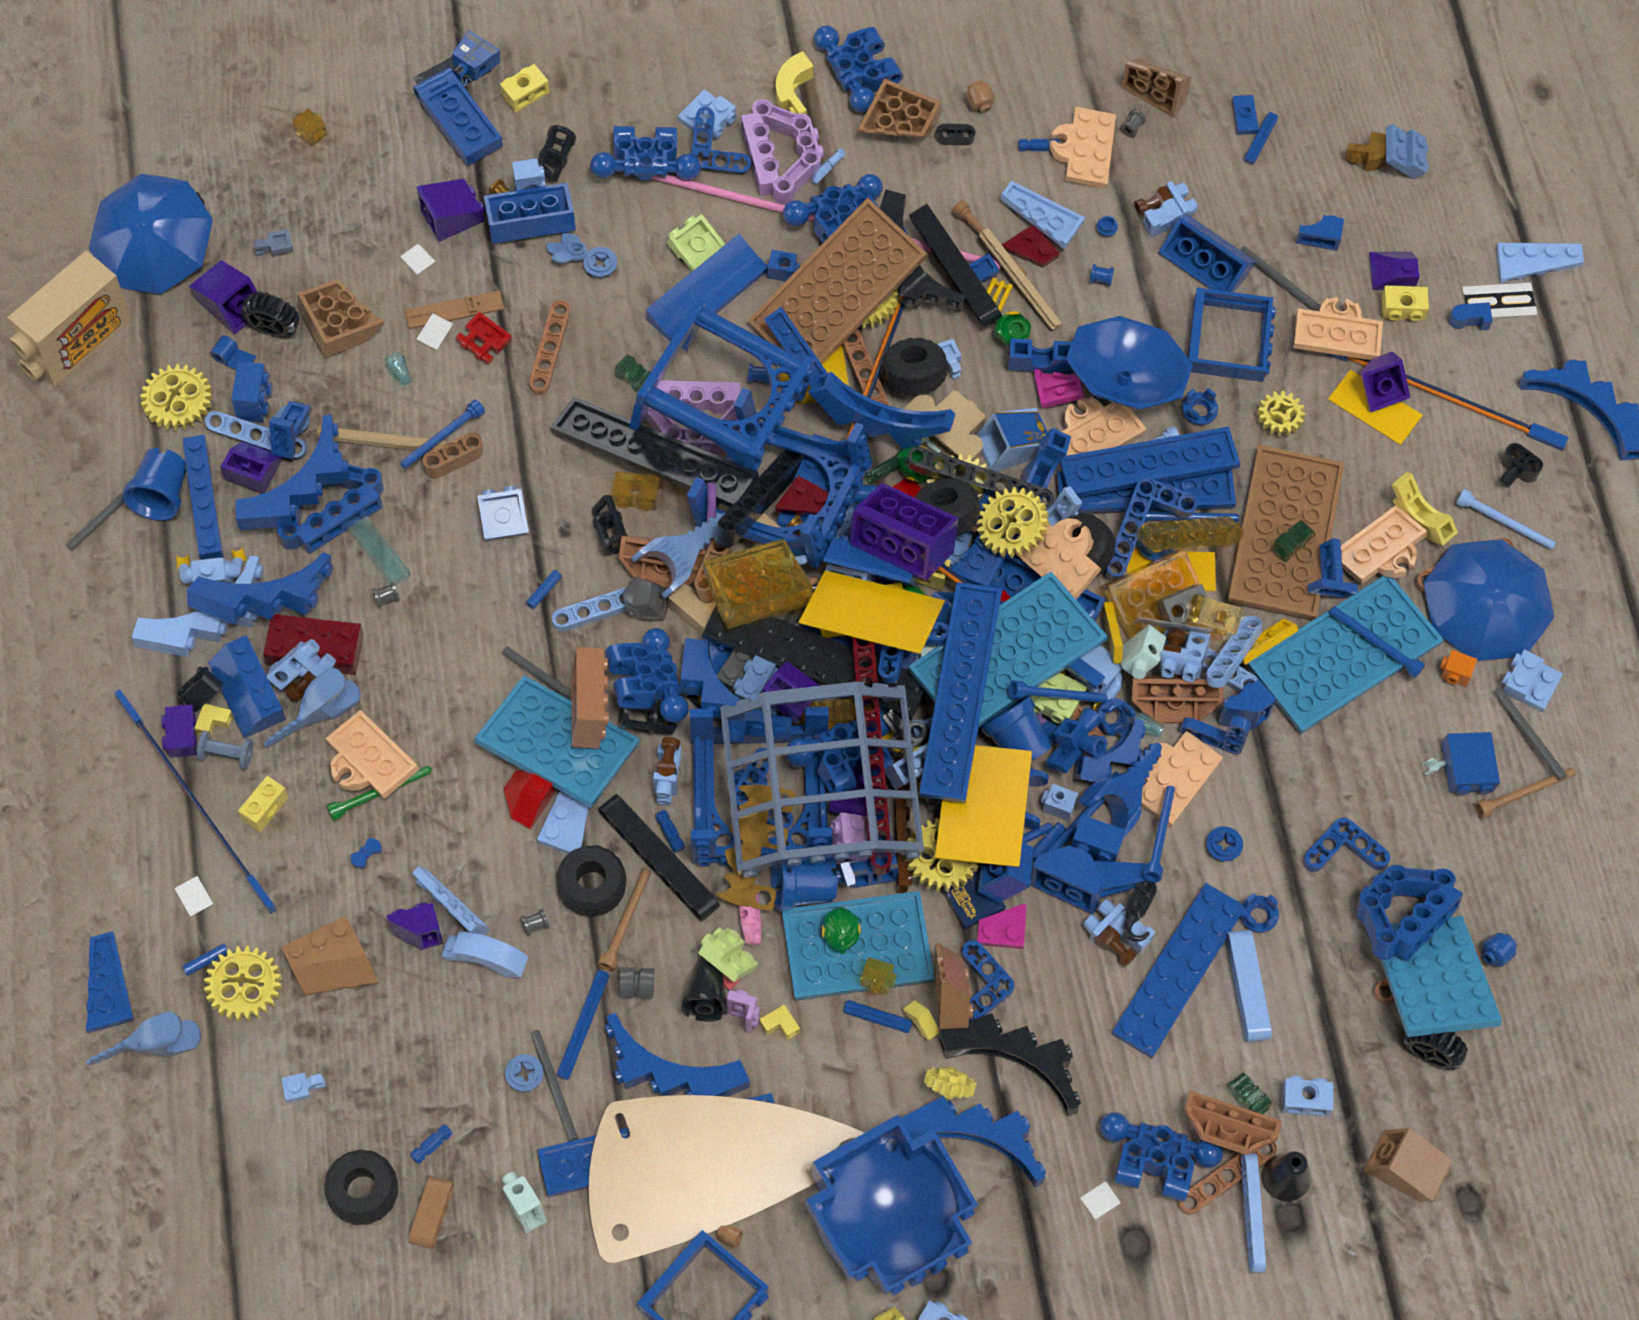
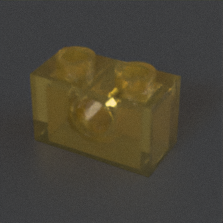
M616 471L612 489L614 504L621 508L636 507L644 511L656 510L660 478L651 475ZM633 491H639L640 493H639V494H632L631 492H633Z
M1195 594L1188 620L1195 622L1194 627L1206 629L1212 627L1215 628L1214 633L1227 636L1228 632L1232 634L1237 633L1244 609ZM1215 612H1217L1218 616L1216 620L1213 621V615Z

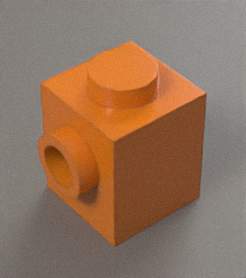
M1451 650L1449 656H1444L1441 662L1440 669L1443 670L1441 678L1451 684L1467 687L1477 659Z

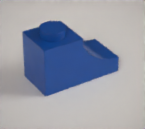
M1323 215L1322 220L1316 224L1300 225L1296 244L1338 251L1344 219L1334 215Z

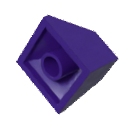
M1412 251L1369 252L1373 290H1384L1385 286H1417L1420 277L1418 258Z
M1393 351L1373 358L1360 372L1370 412L1411 398L1403 361Z

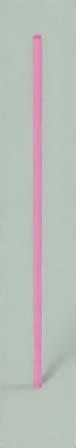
M656 175V177L652 178L653 180L783 213L785 205L690 180L687 181L671 175H667V177ZM809 215L808 220L815 222V215ZM911 238L923 250L932 252L926 242ZM960 251L967 262L972 263L982 257ZM994 260L995 264L1000 270L1001 264L997 260Z

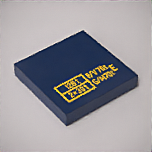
M980 870L973 873L972 879L967 878L965 886L959 882L957 890L952 885H950L949 892H946L945 888H943V893L965 930L978 924L981 919L1006 910L1003 901L998 903L978 892Z

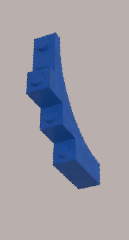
M1569 360L1564 362L1561 370L1552 368L1545 371L1533 369L1523 372L1519 381L1520 390H1538L1553 393L1582 406L1596 417L1608 431L1616 445L1620 461L1639 460L1638 403L1630 404L1629 402L1616 404L1612 382L1596 381L1590 383L1586 360Z
M833 372L814 376L809 390V394L838 425L856 421L858 424L864 425L865 432L870 437L888 433L902 449L919 446L922 438L950 432L956 415L951 409L913 411L885 405L856 392L843 383Z
M323 415L322 431L318 444L310 459L298 473L271 491L254 497L236 500V521L239 530L293 526V517H297L296 506L319 504V495H323L322 484L345 483V474H349L348 460L344 461L342 452L339 451V443L335 442V436H339L338 423H334L332 415Z
M323 552L314 562L302 570L268 582L232 584L198 576L187 589V606L232 624H236L241 617L246 615L247 611L270 620L276 613L281 611L282 607L306 615L311 608L317 605L319 599L317 591L320 589L324 579L328 578L332 573L331 555Z
M685 638L680 694L702 696L701 709H713V718L721 719L720 707L725 705L734 706L740 699L723 685L713 670L708 655V640ZM756 709L745 713L746 718L728 720L730 741L743 742L744 735L766 737L762 710ZM771 714L773 737L777 739H790L792 718ZM721 728V739H720V740H724V738H723V728Z
M616 1013L606 1016L607 1024L604 1025L609 1038L614 1037L617 1045L613 1047L618 1059H621L616 1061L617 1070L614 1071L618 1083H623L626 1090L650 1079H653L649 1082L654 1094L659 1093L660 1096H672L688 1089L685 1091L686 1095L729 1097L750 1088V1080L741 1060L711 1067L684 1066L669 1062L650 1053L638 1044L624 1029Z
M942 1096L900 1118L912 1140L934 1128L939 1138H958L978 1142L997 1150L1011 1159L1026 1174L1034 1187L1044 1183L1045 1168L1040 1161L1036 1162L1032 1155L1034 1150L1028 1140L1024 1141V1139L1028 1138L1030 1124L1024 1115L1021 1116L1018 1110L992 1123L994 1119L988 1108L984 1109L981 1103L955 1116L957 1113L955 1106L951 1101L947 1102L946 1098Z

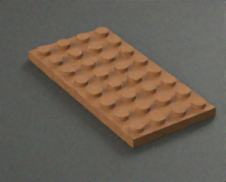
M867 198L758 309L748 322L768 342L785 350L764 320V318L782 307L818 360L823 364L927 258L928 254Z
M1258 445L1227 602L1311 620L1316 619L1320 595L1309 593L1308 584L1322 578L1320 544L1331 540L1344 468L1343 462Z

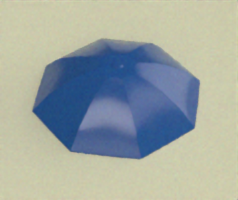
M140 174L100 201L89 249L98 261L117 276L120 288L162 294L202 267L213 219L188 181Z
M1122 316L1079 326L1066 357L1069 365L1091 394L1134 410H1141L1182 398L1193 367L1191 361L1167 331Z
M1502 539L1452 544L1423 582L1432 626L1443 639L1464 654L1476 658L1477 661L1514 658L1517 653L1521 655L1524 649L1530 651L1554 619L1545 570Z

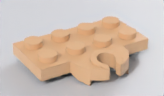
M1075 107L1072 124L1060 125L1052 132L1050 139H1062L1065 141L1063 144L1050 141L1049 144L1053 158L1059 162L1067 163L1065 181L1100 188L1107 187L1116 114Z
M1334 297L1331 299L1327 298L1322 303L1320 311L1298 308L1293 348L1368 360L1380 356L1383 321L1362 318L1358 303L1355 304L1351 300L1346 299L1343 306L1345 311H1338L1335 308L1338 303V297Z
M1090 397V399L1083 398L1077 400L1078 407L1085 411L1083 415L1076 414L1072 404L1067 407L1064 415L1066 429L1061 431L1071 436L1067 455L1126 445L1144 435L1147 429L1131 408L1113 402L1104 407L1098 400Z
M1395 505L1341 545L1342 568L1361 585L1377 573L1390 578L1404 577L1407 570L1397 564L1406 563L1410 570H1414L1417 562V550L1414 545L1427 536V530Z
M1067 518L1059 521L1054 526L1051 524L1044 526L1048 531V534H1041L1044 541L1037 540L1038 548L1029 547L1030 554L1023 550L1022 557L1020 558L1041 577L1052 571L1071 595L1077 599L1101 571V568L1086 556L1092 549L1094 541L1092 540L1089 528L1084 526L1081 528L1079 536L1072 537L1073 530L1080 527L1082 522Z
M361 710L325 738L327 743L338 753L333 757L330 764L335 782L339 781L343 774L351 773L348 779L342 780L339 783L341 788L345 790L356 791L371 785L385 799L419 770L418 765Z
M1188 731L1182 735L1174 747L1166 743H1160L1162 746L1161 757H1157V764H1153V771H1149V778H1145L1146 784L1142 789L1141 807L1160 819L1166 787L1169 785L1175 787L1168 822L1170 828L1223 759L1220 754Z

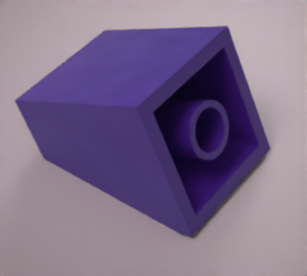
M465 179L416 187L420 211L438 242L484 222L483 213L486 212L484 205L481 201L476 200L474 188L472 185L468 186Z
M220 260L189 285L197 301L234 335L248 324L242 317V305L248 294L258 292L247 275Z

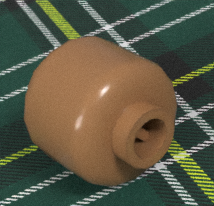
M978 80L968 85L965 97L970 108L973 111L980 110L981 113L989 111L992 108L991 105L995 102V95L990 84Z

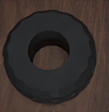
M907 338L897 341L888 348L882 357L884 381L893 391L905 396L925 395L931 391L933 392L945 381L947 376L946 354L938 344L929 339Z
M948 478L930 482L927 486L921 488L915 497L958 517L956 538L969 532L979 520L980 504L977 492L963 480Z
M1080 513L1068 517V519H1076L1082 522L1080 527L1073 530L1072 537L1079 536L1081 528L1084 526L1089 528L1092 540L1094 541L1092 549L1086 556L1101 568V571L1096 576L1100 575L1109 566L1114 557L1116 545L1114 534L1095 515Z
M586 845L574 849L561 861L557 871L558 893L565 905L575 913L588 917L604 915L618 906L625 894L627 881L625 868L620 858L613 851L598 845ZM591 872L598 873L605 878L603 884L595 889H586L578 883L583 875Z
M362 1149L345 1153L334 1161L326 1174L324 1191L329 1207L341 1220L353 1225H368L381 1220L391 1211L398 1196V1180L393 1167L386 1158L377 1152ZM365 1176L375 1181L374 1190L364 1198H354L348 1194L349 1185L358 1177Z

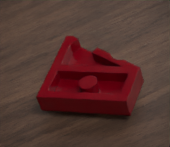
M1033 224L1002 244L1006 251L1018 254V258L1031 261L1034 265L1041 268L1059 258L1060 255L1059 251Z
M798 475L775 506V511L782 513V510L796 511V514L816 515L826 503L829 492Z

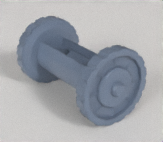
M206 730L201 733L197 746L198 760H205L207 754L240 760V768L245 770L250 764L253 753V740L246 739L243 746L211 740L210 731Z

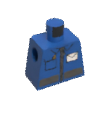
M468 30L453 51L452 59L455 68L452 71L458 80H461L465 75L478 80L501 62L500 50Z

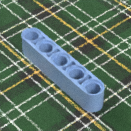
M1252 931L1227 932L1228 953L1245 1039L1247 1042L1270 1040L1272 1037L1271 1024Z

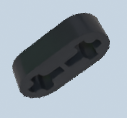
M941 124L936 129V140L941 145L967 146L974 142L976 132L974 127L969 124ZM943 132H947V137L943 136ZM965 132L968 133V137H964Z

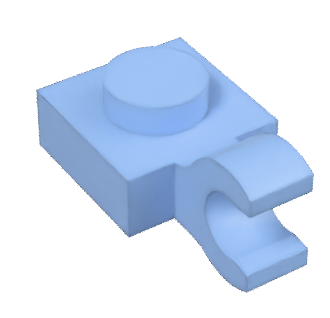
M954 339L939 343L938 345L946 354L947 365L952 379L961 377L959 372L961 367L958 361L961 360L962 355Z
M304 1072L281 1078L287 1103L310 1098V1090L326 1087L322 1074H316L307 1079Z

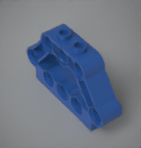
M349 465V474H345V483L322 484L323 488L339 486L350 490H347L339 501L335 500L327 503L325 510L322 512L311 513L303 524H301L303 505L296 506L297 517H293V526L278 527L277 532L282 545L287 549H295L302 545L310 554L381 509L383 506L379 495L384 490V484L380 471L376 468L364 469Z
M1391 865L1382 874L1378 873L1369 887L1365 886L1359 894L1360 899L1356 915L1366 928L1372 942V952L1377 958L1386 960L1396 954L1408 961L1459 909L1463 893L1454 888L1456 877L1452 871L1443 868L1425 870ZM1394 896L1426 897L1424 903H1418L1414 906L1411 916L1401 919L1397 931L1392 929L1384 909L1391 906Z

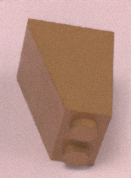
M1411 1128L1383 1131L1363 1171L1419 1202L1433 1201L1439 1193V1187L1443 1179L1450 1171L1449 1167L1453 1160Z

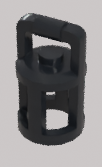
M561 125L550 126L544 148L539 152L538 165L543 166L544 176L550 182L558 181L563 167L568 162L567 156L570 148L576 141L575 133ZM557 132L566 134L565 140L556 136ZM554 143L562 146L561 151L553 148ZM545 164L554 167V173Z
M604 495L592 508L594 517L592 523L598 532L602 552L605 555L619 554L620 546L613 548L612 544L621 541L622 536L628 535L622 522V513L617 511L612 496ZM607 505L609 511H604L600 514V511ZM615 527L617 535L609 538L607 529Z
M658 702L651 708L635 709L648 712L646 722L629 719L630 709L633 708L620 707L618 727L620 729L631 727L648 730V733L651 734L654 731L673 734L676 730L677 723L668 722V726L660 725L662 715Z

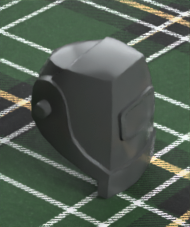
M635 577V579L629 581L628 586L623 592L625 608L630 616L644 620L664 621L669 604L668 597L663 599L661 594L667 589L655 582Z

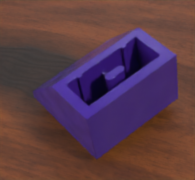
M242 441L229 449L220 468L225 480L265 493L283 457L273 455L269 450Z
M787 661L775 672L761 693L820 685ZM814 701L772 706L786 717H791L792 721L797 724L805 714V707H810Z
M419 903L414 908L408 910L397 909L387 915L392 935L417 949L424 950L444 944L433 903Z

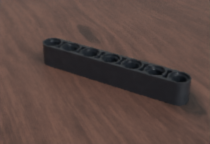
M926 203L910 213L909 217L958 291L966 295L965 301L981 325L985 328L1002 316L999 308L929 205Z
M913 447L906 457V466L912 471L936 479H960L971 485L975 492L985 493L993 498H997L996 492L1004 495V491H1000L996 487V483L1000 482L1005 485L1009 493H1012V489L1015 487L1017 490L1024 488L1026 495L1032 491L1034 498L1037 496L1045 497L1047 499L1045 510H1048L1054 502V495L1047 488L924 447ZM919 455L922 462H914L911 456ZM940 462L943 469H935L932 463ZM956 468L961 469L964 476H956L953 470ZM975 476H982L985 480V483H977L975 481Z
M784 450L759 476L757 482L719 519L715 538L717 545L729 548L736 544L794 480L801 464V454Z
M618 794L612 796L598 808L599 813L698 920L703 922L720 907L713 894Z

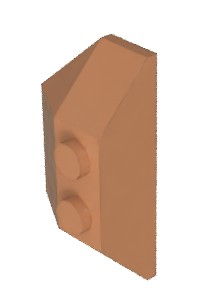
M622 536L619 559L633 577L649 580L669 588L671 572L664 561L656 557H644L635 563L631 560L632 556L656 538ZM706 549L698 552L691 576L684 582L687 586L695 581L706 555Z
M1147 675L1142 679L1133 678L1132 701L1152 722L1182 723L1186 717L1201 721L1223 703V687L1215 688L1207 684V677L1200 676V679L1196 678L1194 682H1187L1182 679L1183 675H1174L1171 678L1162 677V675Z
M1189 1091L1184 1109L1201 1140L1245 1155H1249L1276 1141L1282 1123L1281 1120L1193 1091Z

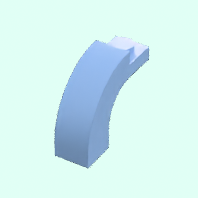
M1070 486L1062 490L1056 501L1047 510L1049 517L1046 519H1048L1052 526L1061 520L1079 514L1077 511L1082 505V501Z
M460 931L458 935H449L441 956L447 961L478 963L496 971L503 977L521 978L528 959V955L502 941L476 933Z

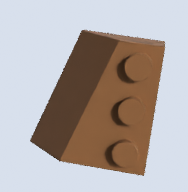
M1139 59L1127 61L1125 65L1121 88L1174 118L1187 101L1192 77Z
M884 79L857 131L924 138L934 129L941 115V101Z
M338 279L297 293V308L324 357L365 343L384 325V321L380 317L377 318L367 305L359 302L355 295Z
M346 916L281 947L304 996L331 992L334 989L346 987L350 989L356 988L359 985L379 984Z
M935 944L934 977L940 1029L968 1028L969 1018H973L972 1003L970 1004L971 988L967 984L969 982L968 968H964L962 957L941 944Z

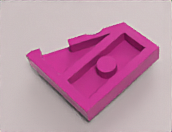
M1034 370L1042 409L1085 398L1081 380L1077 375H1063L1058 372L1046 374L1042 373L1041 370Z
M1021 904L979 920L977 941L982 946L1024 949L1027 904Z

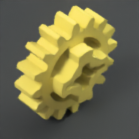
M1274 391L1272 397L1266 395L1264 401L1261 400L1260 408L1257 412V415H1259L1258 422H1264L1263 429L1270 428L1269 434L1272 435L1276 431L1278 437H1281L1282 432L1289 436L1291 430L1296 433L1298 427H1302L1306 414L1303 412L1304 405H1299V398L1292 399V393L1289 396H1285V391H1282L1281 395Z
M950 1066L948 1068L939 1067V1069L932 1067V1069H927L924 1079L927 1087H932L934 1092L948 1099L962 1098V1096L969 1098V1096L973 1097L977 1085L974 1079L968 1078L966 1073Z

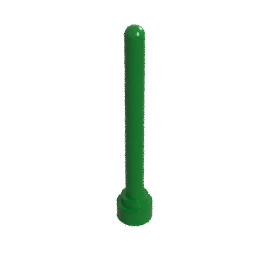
M424 766L399 787L429 775L432 771L431 767ZM372 789L343 803L340 801L337 803L335 801L331 802L326 807L334 822L341 819L342 815L346 814L345 811L381 795L375 789Z

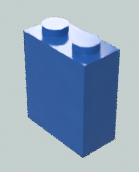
M1451 733L1445 736L1441 745L1446 762L1445 769L1449 792L1458 793L1459 795H1466L1471 792H1480V794L1492 793L1500 784L1492 733Z

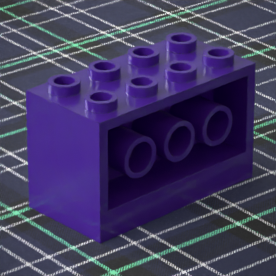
M881 483L853 510L850 545L927 580L954 553L959 518Z

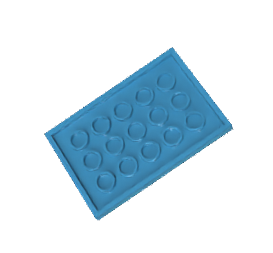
M524 675L477 734L474 743L520 769L540 776L552 783L556 789L592 808L637 748L640 739L608 722L605 740H601L599 749L572 747L571 701Z
M920 891L795 907L782 911L795 1000L930 983L935 980ZM837 907L850 910V912L858 916V921L861 925V934L857 943L849 948L845 954L835 951L822 937L821 926L824 924V916Z
M1463 916L1450 917L1408 961L1396 954L1390 959H1380L1407 1037L1501 1026L1502 1018ZM1400 923L1391 924L1392 929L1397 931Z

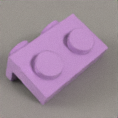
M840 813L830 825V828L832 827L833 845L868 841L866 816ZM858 854L849 855V859L867 861L870 858H860ZM835 860L836 864H841V862L843 861Z
M729 990L727 997L728 1014L745 1018L746 1033H751L752 1027L757 1028L760 1018V1007L757 1006V998L749 996V993L743 990Z

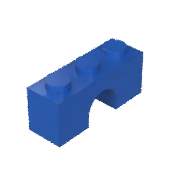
M1011 338L1008 370L1034 371L1038 369L1041 372L1073 374V369L1066 360L1072 342L1054 341L1052 347L1039 349L1032 345L1031 339Z

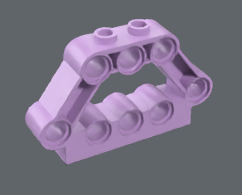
M760 99L754 102L752 114L741 116V129L749 158L752 162V169L760 196L773 194V198L777 203L787 204L793 200L794 194L820 168L821 158L824 157L822 145L817 143V140H819L817 128H813L809 116L806 114H795L772 105L768 100ZM769 129L792 137L796 141V153L800 157L780 177L779 162L774 158V144L769 140Z
M660 380L657 388L702 412L710 410L714 414H722L727 411L721 417V420L737 421L733 405L740 394V383ZM720 399V400H722V401H721V402H715L714 400ZM649 407L644 420L654 430L668 436H676V439L712 454L724 451L708 438L689 428H681L672 419ZM733 427V428H732V429H734V430H738V431H739V428H738V427ZM692 437H698L699 439H697V440H692V439H690V438H692Z

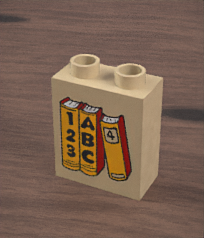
M87 250L7 317L14 332V335L9 338V343L22 357L18 361L20 368L32 380L37 381L43 376L55 387L132 321L117 276Z

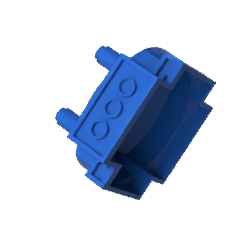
M896 1115L813 1161L810 1173L817 1183L820 1192L806 1199L805 1206L817 1225L820 1238L826 1250L840 1265L848 1281L855 1278L857 1282L869 1276L873 1283L879 1284L884 1295L891 1292L894 1296L903 1291L905 1286L909 1284L911 1287H914L923 1282L928 1273L931 1272L932 1275H935L944 1270L945 1266L948 1265V1259L953 1256L959 1259L969 1253L967 1248L971 1246L972 1241L960 1221L961 1219L965 1221L974 1216V1210L978 1207V1203L934 1128L912 1140L901 1119Z

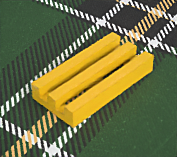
M993 277L987 292L991 296L994 288L998 287L992 298L996 303L1002 289L1005 290L998 305L1000 312H1002L1013 285L1010 283L1006 285L1002 280L998 282L997 278Z

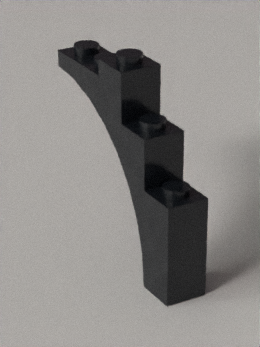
M885 189L880 210L904 231L903 216L906 194ZM919 265L902 282L899 301L907 307H914V305L920 307L921 300L924 299L925 302L932 305L939 303L946 305V308L951 310H963L966 295L950 290L938 283Z
M993 1013L969 1020L968 1028L939 1030L938 1040L945 1059L962 1055H988L1018 1063L1035 1073L1051 1088L1059 1098L1068 1116L1077 1114L1079 1105H1081L1080 1097L1077 1091L1073 1092L1070 1085L1072 1083L1071 1074L1068 1069L1065 1070V1068L1069 1067L1073 1056L1069 1045H1065L1063 1039L1035 1047L1038 1045L1034 1032L1029 1031L1028 1026L1000 1034L1003 1032L1002 1026L998 1019L995 1020Z

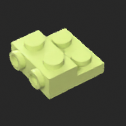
M702 214L697 218L694 215L684 222L686 226L681 230L678 227L668 234L669 239L666 241L678 259L682 258L691 271L695 270L725 245Z
M1058 673L1039 686L1042 688L1084 692L1088 688L1061 673ZM1031 696L1035 703L1034 711L1050 717L1052 721L1061 724L1065 718L1071 719L1081 701Z
M719 927L713 935L708 933L701 941L703 946L698 953L733 982L755 971L759 964L750 953L742 950L745 941L740 938L736 931L729 928L723 930Z

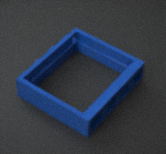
M1197 287L1194 297L1188 359L1193 364L1191 373L1263 382L1265 374H1269L1271 362L1267 361L1268 356H1271L1273 343H1269V338L1273 337L1275 326L1271 324V319H1275L1276 307H1273V297ZM1204 305L1263 313L1258 367L1198 359Z
M701 1230L638 1301L637 1307L650 1320H664L652 1307L704 1248H707L757 1291L733 1320H750L753 1316L751 1312L757 1305L761 1307L769 1298V1295H767L769 1286L705 1231Z

